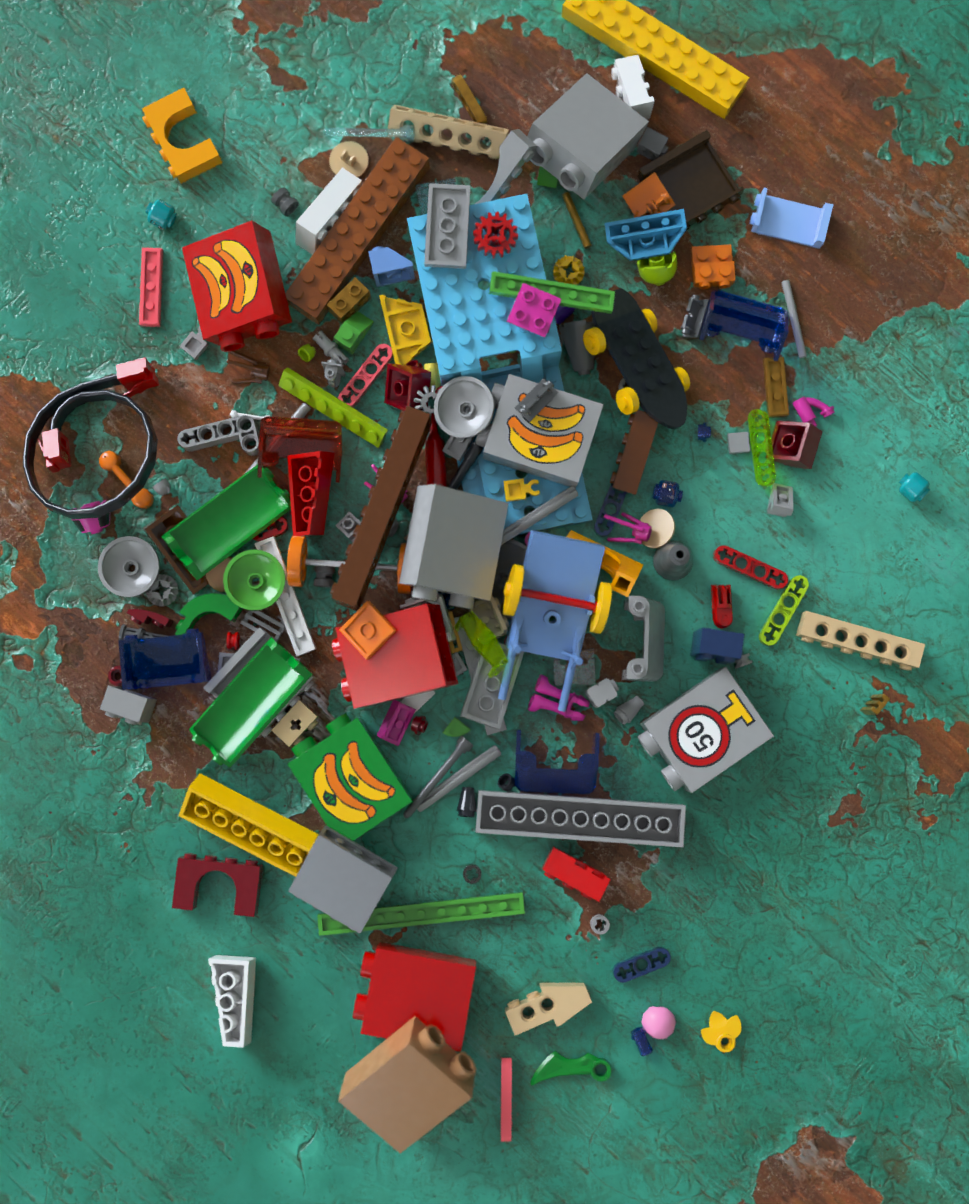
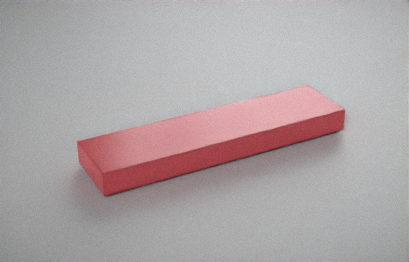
M142 248L139 325L141 327L161 326L162 248Z

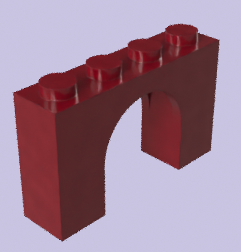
M185 853L184 856L178 858L172 908L194 910L197 908L199 885L204 875L210 871H222L233 879L236 886L234 915L255 917L258 914L263 865L258 864L257 860H246V863L238 862L237 858L226 857L224 861L217 860V856L205 855V858H197V854Z

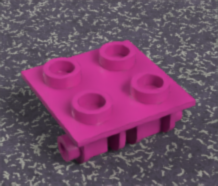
M523 283L507 322L546 337L561 298Z

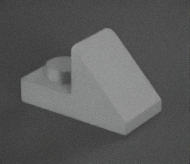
M773 483L767 513L781 517L791 516L794 510L793 487Z

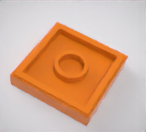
M366 601L339 629L366 660H369L397 631L370 601Z

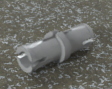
M319 331V336L316 334L313 340L324 350V354L330 356L332 360L338 361L342 366H344L343 363L346 365L349 359L337 348L338 345L335 342L332 343L323 331Z

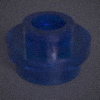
M703 422V424H698V440L707 442V438H711V426H708L707 422Z

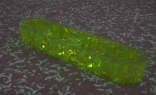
M754 409L748 415V425L755 479L761 486H771L776 480L769 417L765 411ZM758 415L762 416V419H759V423L755 421ZM763 432L765 440L762 443H758L756 437L759 433ZM762 452H766L768 456L764 463L759 461V455ZM765 473L769 474V478H767L766 481L762 480V477L765 476Z

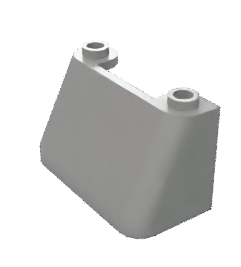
M628 596L624 600V610L629 611L633 615L634 621H644L643 657L633 659L627 664L626 670H622V680L657 681L663 675L665 608L662 603L642 596Z

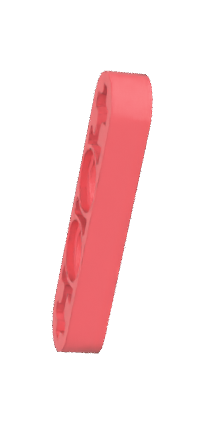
M380 344L374 349L341 391L338 399L344 402L343 397L348 398L351 395V391H349L351 388L358 395L355 396L353 394L350 398L352 402H347L346 404L352 408L356 406L392 360L393 352L389 345ZM385 350H387L388 356H383L380 359V363H382V365H380L376 361L381 356L379 351L384 352ZM368 365H376L377 371L374 374L367 373L366 368ZM363 380L365 382L364 388L360 390L355 389V381Z
M501 1058V1142H511L512 1058Z

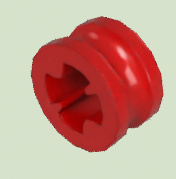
M232 632L227 633V650H231V648L239 650V632H235V634H232Z

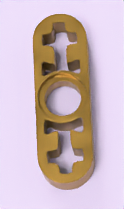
M459 74L452 78L453 88L473 122L487 124L483 110L462 75Z

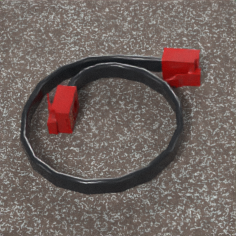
M145 357L116 365L117 374L83 382L58 393L38 411L26 433L23 469L30 491L50 511L71 519L99 518L124 507L144 488L156 464L158 439L151 418L130 397L138 393L141 394L146 389L159 386L155 369ZM123 385L128 392L122 395L103 389ZM111 400L130 406L141 416L147 433L145 460L135 479L117 497L93 508L67 509L51 503L40 492L34 472L37 439L46 459V467L52 473L71 467L69 439L61 430L67 416L77 407L87 402ZM53 416L50 430L42 432L47 421ZM41 432H42L43 442L38 438V437L40 436Z

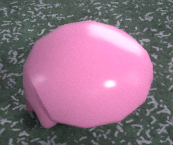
M652 1006L643 1014L642 1026L643 1030L651 1037L666 1039L674 1032L676 1020L674 1014L669 1009Z

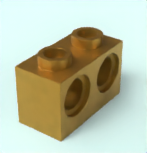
M355 277L327 304L329 312L343 324L345 320L359 311L371 299L370 291Z

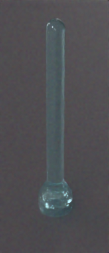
M404 125L400 129L325 128L323 130L326 136H397L404 142H413L415 137L413 125Z

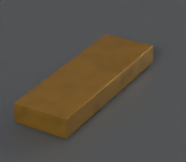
M784 357L764 358L763 369L768 418L788 417L789 407Z

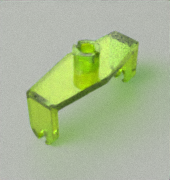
M473 611L461 616L454 626L455 630L459 631L460 628H464L473 647L492 666L488 676L493 678L508 663L494 633Z

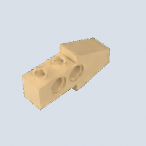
M540 983L542 992L534 991L529 993L527 998L522 1001L516 999L507 1004L508 1007H505V1013L514 1034L518 1035L554 1019L558 1027L592 1003L584 983ZM546 998L553 1001L552 1006L549 1008L542 1006V1001ZM525 1007H532L534 1009L533 1014L530 1016L524 1015L522 1011Z

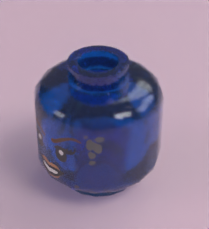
M661 480L658 484L655 483L652 499H655L657 505L673 508L677 502H681L683 490H680L677 482Z

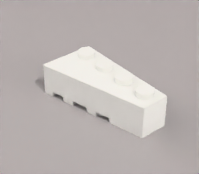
M342 168L296 221L295 244L313 255L361 187L362 180Z

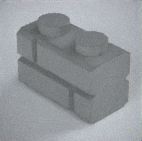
M606 678L586 689L585 695L592 706L597 708L607 703L606 701L617 696L616 691L619 688L613 679L609 680Z

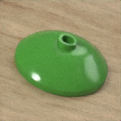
M247 550L236 555L228 563L223 577L224 589L230 600L240 608L251 611L263 610L272 606L282 595L285 587V573L280 562L270 553L262 550ZM258 578L260 583L253 585V580Z

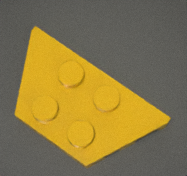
M379 295L395 364L405 365L431 345L423 306L420 303H410L403 299L397 298L396 300L385 295Z

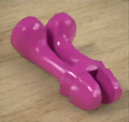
M540 674L535 685V692L560 699L562 690L551 685L548 677ZM534 693L530 699L528 711L536 712L539 709H546L561 714L564 718H571L572 721H583L586 715L578 711H572L571 708L573 703L589 708L590 702L582 695L578 696L576 693H570L566 712L558 710L559 703Z

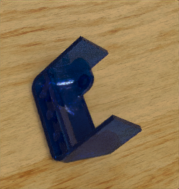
M713 290L702 324L700 340L704 341L705 335L709 337L720 335L722 331L759 342L761 350L766 353L774 352V361H778L789 332L788 312L781 307L724 291Z
M516 730L514 773L516 788L523 792L590 794L594 791L597 781L600 733H593L592 754L582 755L578 760V769L570 770L536 768L535 755L529 751H520L521 730Z

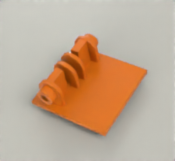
M655 172L622 196L634 214V218L667 212L676 205Z

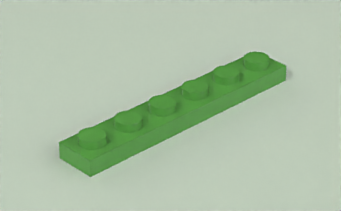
M494 271L491 274L489 294L517 298L522 284L525 283L561 298L559 306L608 314L613 312L615 291Z

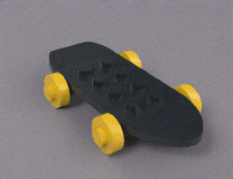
M622 288L614 290V305L611 314L591 311L595 327L584 332V346L591 355L604 352L606 347L628 385V387L616 393V403L622 413L626 415L632 414L639 409L640 405L659 424L669 429H678L684 425L687 417L685 391H688L690 387L688 373L681 367L673 368L654 334L657 330L655 314L650 309L641 310L636 300L626 290Z

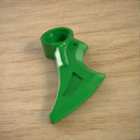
M555 1050L539 1065L530 1081V1085L533 1086L558 1076L591 1074L595 1080L602 1082L610 1077L611 1066L606 1059L598 1058L590 1053L580 1058L569 1059L561 1056ZM598 1064L606 1066L607 1071L604 1075L596 1074L595 1067Z

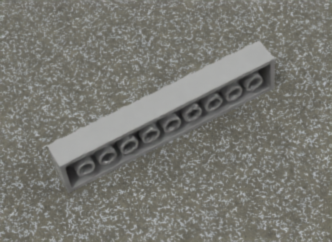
M479 790L476 833L683 847L686 805Z

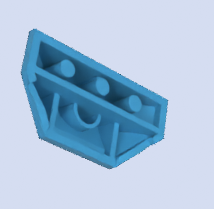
M684 209L604 223L607 243L629 261L670 254L687 229Z

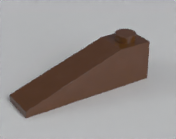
M177 505L142 529L194 595L209 584L206 574L199 580H196L161 537L187 518Z

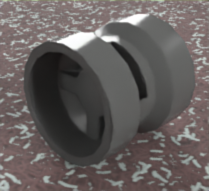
M284 187L275 192L271 198V202L275 206L280 207V211L284 216L292 214L299 205V202L294 197H291L289 191Z
M315 566L316 578L314 579L313 586L331 588L334 584L332 575L335 573V567Z

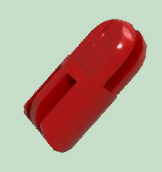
M711 585L713 622L718 628H727L733 621L731 585Z

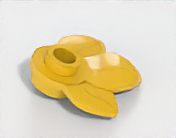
M713 1011L709 1018V1027L701 1029L702 1038L707 1044L715 1045L719 1051L728 1053L734 1049L736 1044L735 1038L741 1033V1022L737 1015L727 1020L721 1013ZM723 1038H728L727 1044H721Z

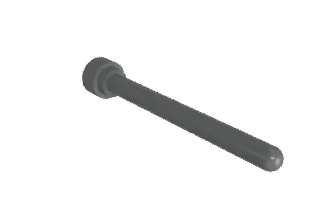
M463 736L457 740L454 752L404 811L403 815L405 818L412 816L462 753L465 754L473 748V745Z

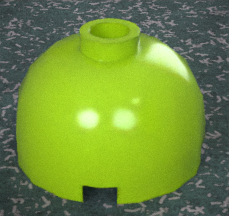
M673 251V253L637 260L641 278L645 282L657 286L668 282L673 278L677 270L676 252Z

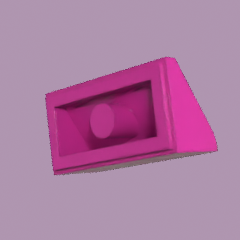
M393 700L377 736L399 746L416 709Z

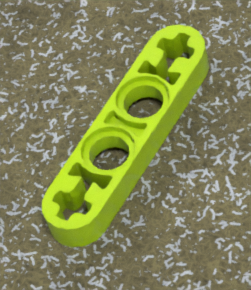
M797 575L787 584L760 631L759 640L763 645L771 646L779 640L808 589L809 582L804 576ZM794 581H802L801 585L803 588H799L795 594L788 592L789 590L792 592L796 588ZM787 596L794 600V605L791 608L786 607L783 603L784 598ZM775 614H781L784 617L782 625H777L774 622ZM772 627L779 629V631H773L771 636L774 639L767 642L764 633H769Z

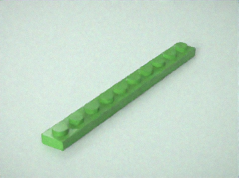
M523 892L377 907L372 912L362 931L525 914ZM325 913L317 914L319 936L356 932Z

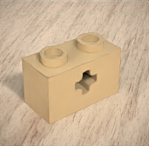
M299 700L271 731L287 746L292 747L304 740L303 734L307 730L312 731L317 726L319 716L307 704ZM301 721V723L299 724L301 726V729H293V727L295 726L293 722Z

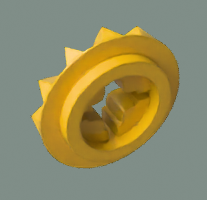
M565 255L558 259L554 265L553 275L557 282L577 285L584 277V266L581 260L575 258L574 255ZM571 264L572 271L575 272H571L570 275H568V278H566L567 274L566 271L563 269H567L568 266H570Z

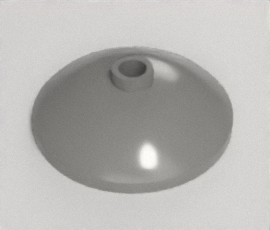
M469 376L457 377L448 381L439 390L434 402V415L438 425L444 432L456 438H470L480 434L490 424L495 409L494 398L490 389L482 381ZM470 407L471 411L466 414L465 409Z
M125 536L113 540L104 548L99 557L98 574L101 582L109 591L122 597H135L145 593L154 585L159 575L160 563L156 551L148 542L137 537ZM131 565H135V570L133 572H130L129 570Z

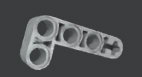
M248 415L181 431L177 437L178 443L187 451H195L240 440L243 450L248 455L256 456L262 450L257 424ZM251 422L250 429H242L244 423ZM226 427H232L230 434L223 435ZM212 432V437L204 440L205 433ZM249 442H256V446L253 449H247Z

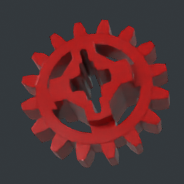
M496 211L495 216L488 212V218L485 219L481 216V223H475L477 230H473V236L476 237L474 238V244H479L478 251L485 250L484 256L492 253V258L495 259L496 254H499L502 258L504 251L510 254V247H516L514 240H518V234L515 233L517 232V226H512L513 219L506 220L507 214L500 217L498 211ZM485 230L486 235L482 239V232ZM509 231L510 236L507 241L505 235Z

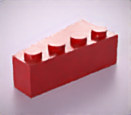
M316 451L287 456L293 536L310 537L324 535L335 452Z

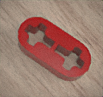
M280 517L266 528L268 531L263 533L262 538L255 536L253 539L259 542L272 536L278 537L283 535L288 530V522L283 517ZM276 521L284 523L280 531L277 528L271 530V527L276 526Z

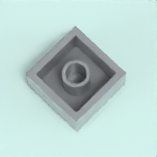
M108 685L100 709L106 711L105 715L121 719L124 717L127 723L142 725V722L149 723L157 699L122 687Z

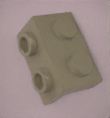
M492 594L490 601L474 602L473 609H469L483 643L506 635L507 627H509L505 615L502 616L499 611L501 606L497 597L493 598Z

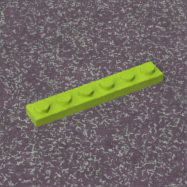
M287 367L283 371L278 384L279 387L377 448L382 445L388 429Z

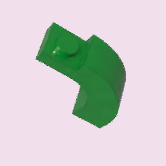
M211 593L198 596L189 601L180 610L179 613L184 615L185 619H181L175 628L177 630L175 635L186 640L198 620L211 613L221 614L230 621L235 622L243 608L234 604L227 595Z

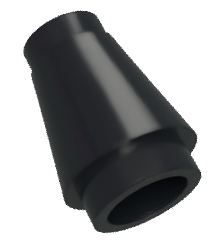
M462 787L456 810L459 817L472 818L477 812L475 792L472 787Z

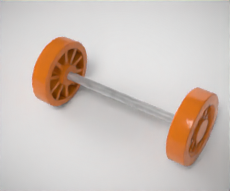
M292 536L287 559L288 584L292 587H303L306 579L307 565L340 567L346 561L308 559L307 538L305 536ZM401 543L397 565L377 564L375 569L397 571V590L399 594H411L413 586L399 584L406 543Z

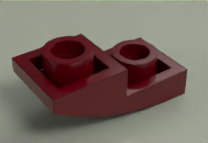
M128 609L126 612L132 616L130 620L139 625L142 622L149 624L153 619V624L163 628V626L171 627L174 620L147 610Z

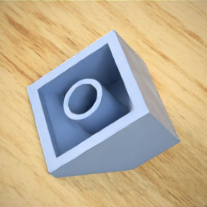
M379 246L373 248L372 251H368L376 287L415 279L412 261L389 247Z

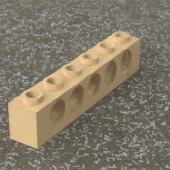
M394 105L390 109L387 133L393 134L392 136L395 138L396 136L398 138H404L405 136L412 138L411 140L414 142L422 143L423 141H428L433 146L441 147L446 145L455 151L465 149L469 150L470 154L480 155V153L488 154L489 158L499 159L500 146L508 136L509 129ZM405 121L413 122L414 129L407 128ZM424 126H432L433 133H427ZM443 130H451L453 136L446 137ZM463 133L470 134L472 141H465L462 136ZM482 138H489L491 140V145H484L482 143Z
M809 611L802 612L796 636L802 637L801 641L807 643L817 641L821 643L820 646L833 649V646L841 648L840 652L846 654L856 652L860 654L861 658L868 660L877 658L880 659V663L885 665L895 663L900 665V669L907 671L920 667L925 647L923 643ZM818 625L824 628L823 636H819L816 632ZM838 631H841L844 635L842 642L836 638ZM858 636L863 639L862 647H859L856 644V638ZM877 642H880L883 646L881 653L875 648ZM897 648L902 650L901 658H898L895 654Z

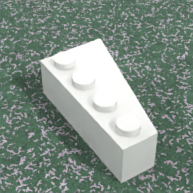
M215 955L208 960L209 966L212 969L213 976L211 978L212 984L215 987L216 1007L218 1006L220 1018L218 1019L223 1046L244 1048L251 1043L256 958Z

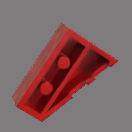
M552 846L542 866L545 876L552 880L558 878L563 881L562 885L571 890L575 888L581 891L580 894L590 900L593 898L598 902L611 880L605 873Z

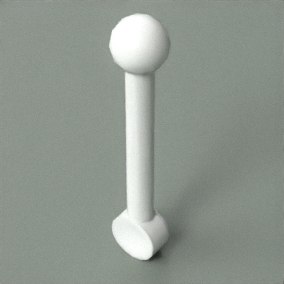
M235 410L231 411L230 416L232 418L242 415H248L252 419L263 420L265 423H270L272 421L270 415H265L263 417L238 413Z

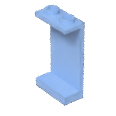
M763 188L761 194H757L754 206H757L756 213H752L749 223L752 225L751 232L820 249L825 241L833 204L825 203L821 209L766 195L768 188Z

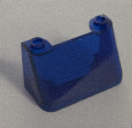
M199 629L186 630L187 634L144 639L138 638L137 635H126L125 640H118L122 690L209 682L211 680V672L203 632H199Z

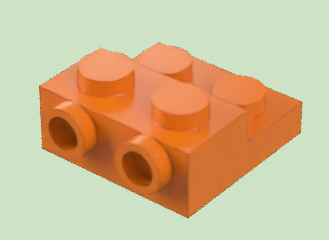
M731 245L692 246L693 287H699V289L704 290L712 286H719V288L724 289L734 284L735 267L734 261H732Z

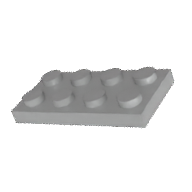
M429 183L425 267L466 269L470 185Z
M493 640L483 643L460 717L500 729L522 661L523 651L516 653L506 700L498 699L509 649L506 645Z

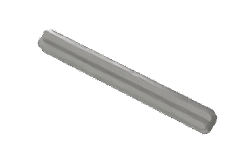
M575 487L567 488L505 528L501 545L576 498L578 492Z
M493 745L437 785L417 810L422 812L499 757L501 752L498 747Z

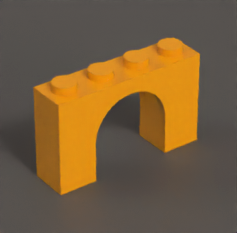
M184 88L142 108L145 114L142 119L147 128H152L154 133L151 136L155 144L161 145L162 150L159 152L165 162L169 161L171 166L168 169L173 179L177 177L182 184L222 164V160L210 138L187 149H179L169 143V133L176 123L197 113Z
M572 530L566 536L600 544ZM604 546L605 550L601 569L612 577V590L628 597L644 564Z

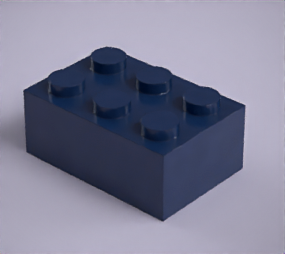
M709 628L698 629L693 632L690 656H695L697 661L707 662L715 659L717 664L727 665L735 663V660L741 659L744 634Z

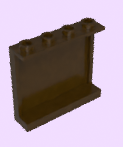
M708 130L641 167L637 176L640 182H642L654 172L657 174L676 204L668 211L684 209L687 225L686 231L691 228L690 225L696 222L699 224L706 220L709 214L719 213L728 203L734 204L739 201L744 190L743 186L738 188L710 144L711 135Z

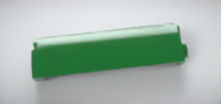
M257 464L161 536L196 580H199L291 510L289 492L276 486L272 479L274 475L269 468L266 467L264 469L261 465Z
M270 637L189 729L193 735L191 739L199 746L203 744L208 747L214 755L212 759L221 766L224 763L231 768L313 674L299 660L294 658L289 651Z

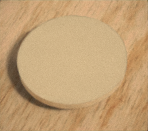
M346 141L338 144L332 150L329 163L335 175L344 168L359 178L367 170L369 160L366 150L360 144Z
M652 509L641 517V522L647 523L652 527L648 542L643 541V545L649 548H660L672 539L675 532V521L670 513L663 509Z

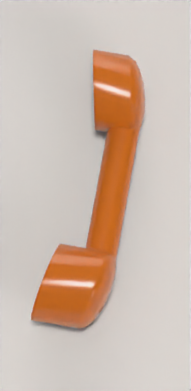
M105 451L101 454L99 458L100 466L106 471H113L127 487L132 481L120 468V456L113 451ZM143 488L131 500L136 507L147 509L153 504L154 498L149 490Z

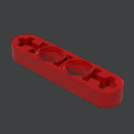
M719 546L713 553V558L718 564L773 589H781L788 583V576L785 572L731 547ZM725 550L727 556L732 557L733 554L736 556L733 558L732 563L729 564L730 559L724 558L721 560L718 552ZM738 558L746 560L747 565L744 569L737 567L736 560ZM757 566L765 569L763 577L755 575L754 570ZM770 571H772L770 575L773 577L780 575L783 583L776 585L775 579L769 578L768 581L765 579L769 576Z

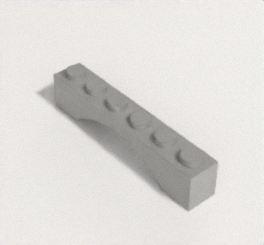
M520 129L511 130L501 144L499 165L495 179L487 193L475 204L498 200L501 195H504L510 189V182L513 178L515 179L521 174L523 164L533 157V151L537 145Z

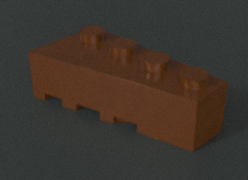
M641 410L630 414L628 425H630L629 432H625L622 444H624L623 452H619L616 459V464H619L617 472L613 471L610 483L613 484L612 488L634 495L637 493L658 422Z

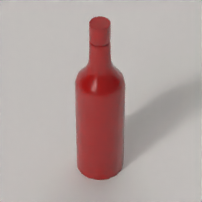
M431 413L432 425L425 441L427 485L436 484L447 487L445 452L442 451L444 440L438 433L437 421L433 413Z

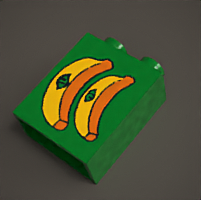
M344 713L325 726L331 735L317 744L314 738L310 736L291 748L296 758L289 762L288 766L326 825L354 841L411 803L414 798L363 720L356 718L351 721L347 713Z

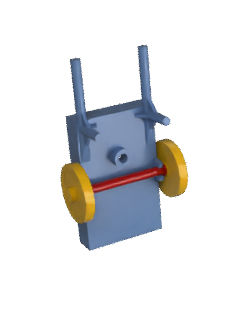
M531 530L523 566L513 564L508 582H506L504 588L503 614L511 616V621L505 643L509 650L498 699L506 700L516 653L523 651L569 660L558 706L559 711L566 712L576 664L582 665L583 663L580 654L588 619L590 632L601 634L610 610L611 584L600 582L596 589L605 550L603 545ZM550 616H555L553 621H549Z

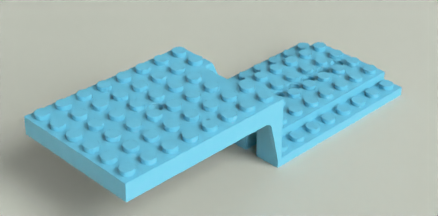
M522 194L470 205L466 269L425 267L427 214L407 218L441 386H444L454 378L469 376L482 381L492 392L495 383L505 385L508 375L511 374L539 383L544 378L546 381L549 380L554 384L553 388L564 391L559 369L562 349L555 317L550 325L546 337H542L507 322L516 298L489 294V288L481 290L478 287L481 281H487L490 284L492 271L546 280L528 195ZM496 211H498L500 217L507 214L506 220L513 219L512 226H517V232L515 233L518 234V240H514L516 247H510V254L504 251L502 258L499 254H496L494 259L492 258V253L484 256V249L478 251L479 244H474V238L476 237L473 236V230H477L475 223H481V216L486 219L488 218V212L495 216ZM485 230L482 232V239L486 235ZM509 231L505 235L507 241L510 236ZM512 351L520 352V364L481 372L480 358ZM494 409L490 424H493L497 409ZM483 447L477 460L472 464L461 482L463 492L506 502L503 481L522 478L516 476V469L483 459ZM464 457L461 460V462L457 460L458 468L464 460ZM527 473V476L524 478V484H528L534 479L538 480L539 483L532 485L531 489L533 491H540V494L538 496L530 495L526 500L507 502L509 504L504 529L524 517L525 508L533 507L536 509L569 488V486ZM581 473L576 487L578 492L576 498L518 535L527 534L531 530L556 529L592 521L583 474Z

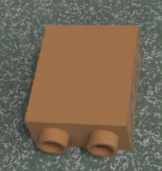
M414 1016L345 1073L338 1101L395 1150L402 1153L472 1098L476 1066L468 1054L464 1052L457 1053L446 1044L443 1034L437 1027L433 1025L426 1026Z

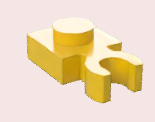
M524 478L503 481L506 502L526 500V494L538 496L540 491H533L531 489L532 485L539 483L538 480H531L528 484H524Z

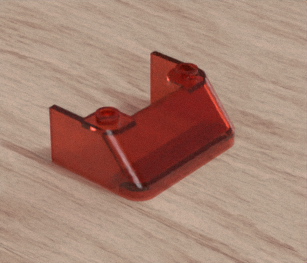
M272 416L262 418L260 422L257 477L262 478V466L272 467L278 464L279 457L287 458L288 455L326 451L335 452L332 471L336 470V482L340 483L342 460L341 424L330 420Z

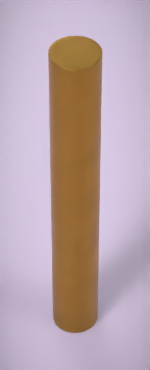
M566 192L562 197L584 249L590 248L592 245L570 193Z

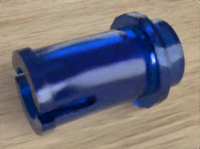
M638 1027L631 1031V1039L635 1040L640 1055L646 1056L652 1053L653 1049L646 1037V1030Z

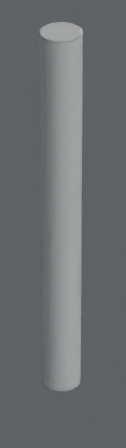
M785 280L782 281V287L799 358L807 357L792 289L790 281Z

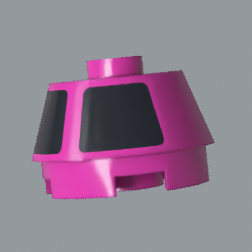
M100 501L85 504L80 508L96 507L100 505ZM110 513L99 518L71 520L81 533L91 532V534L102 532V528L110 525Z

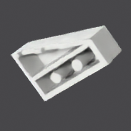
M634 55L616 59L611 72L613 80H616L618 85L616 87L617 97L621 98L623 102L645 119H650L654 98L653 96H648L647 90L650 87L648 82L645 83L643 76L645 73L639 56Z

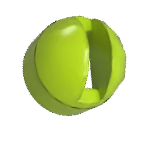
M305 344L298 349L299 357L305 362H309L316 354L315 348L311 347L310 344Z

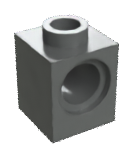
M647 127L636 152L653 161L667 153L669 148L667 146L668 137Z

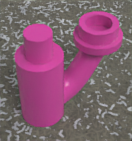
M804 396L792 403L802 422L811 423L816 427L817 424L814 420L816 416L811 406L822 410L820 415H823L824 418L835 413L834 406L829 407L812 397Z

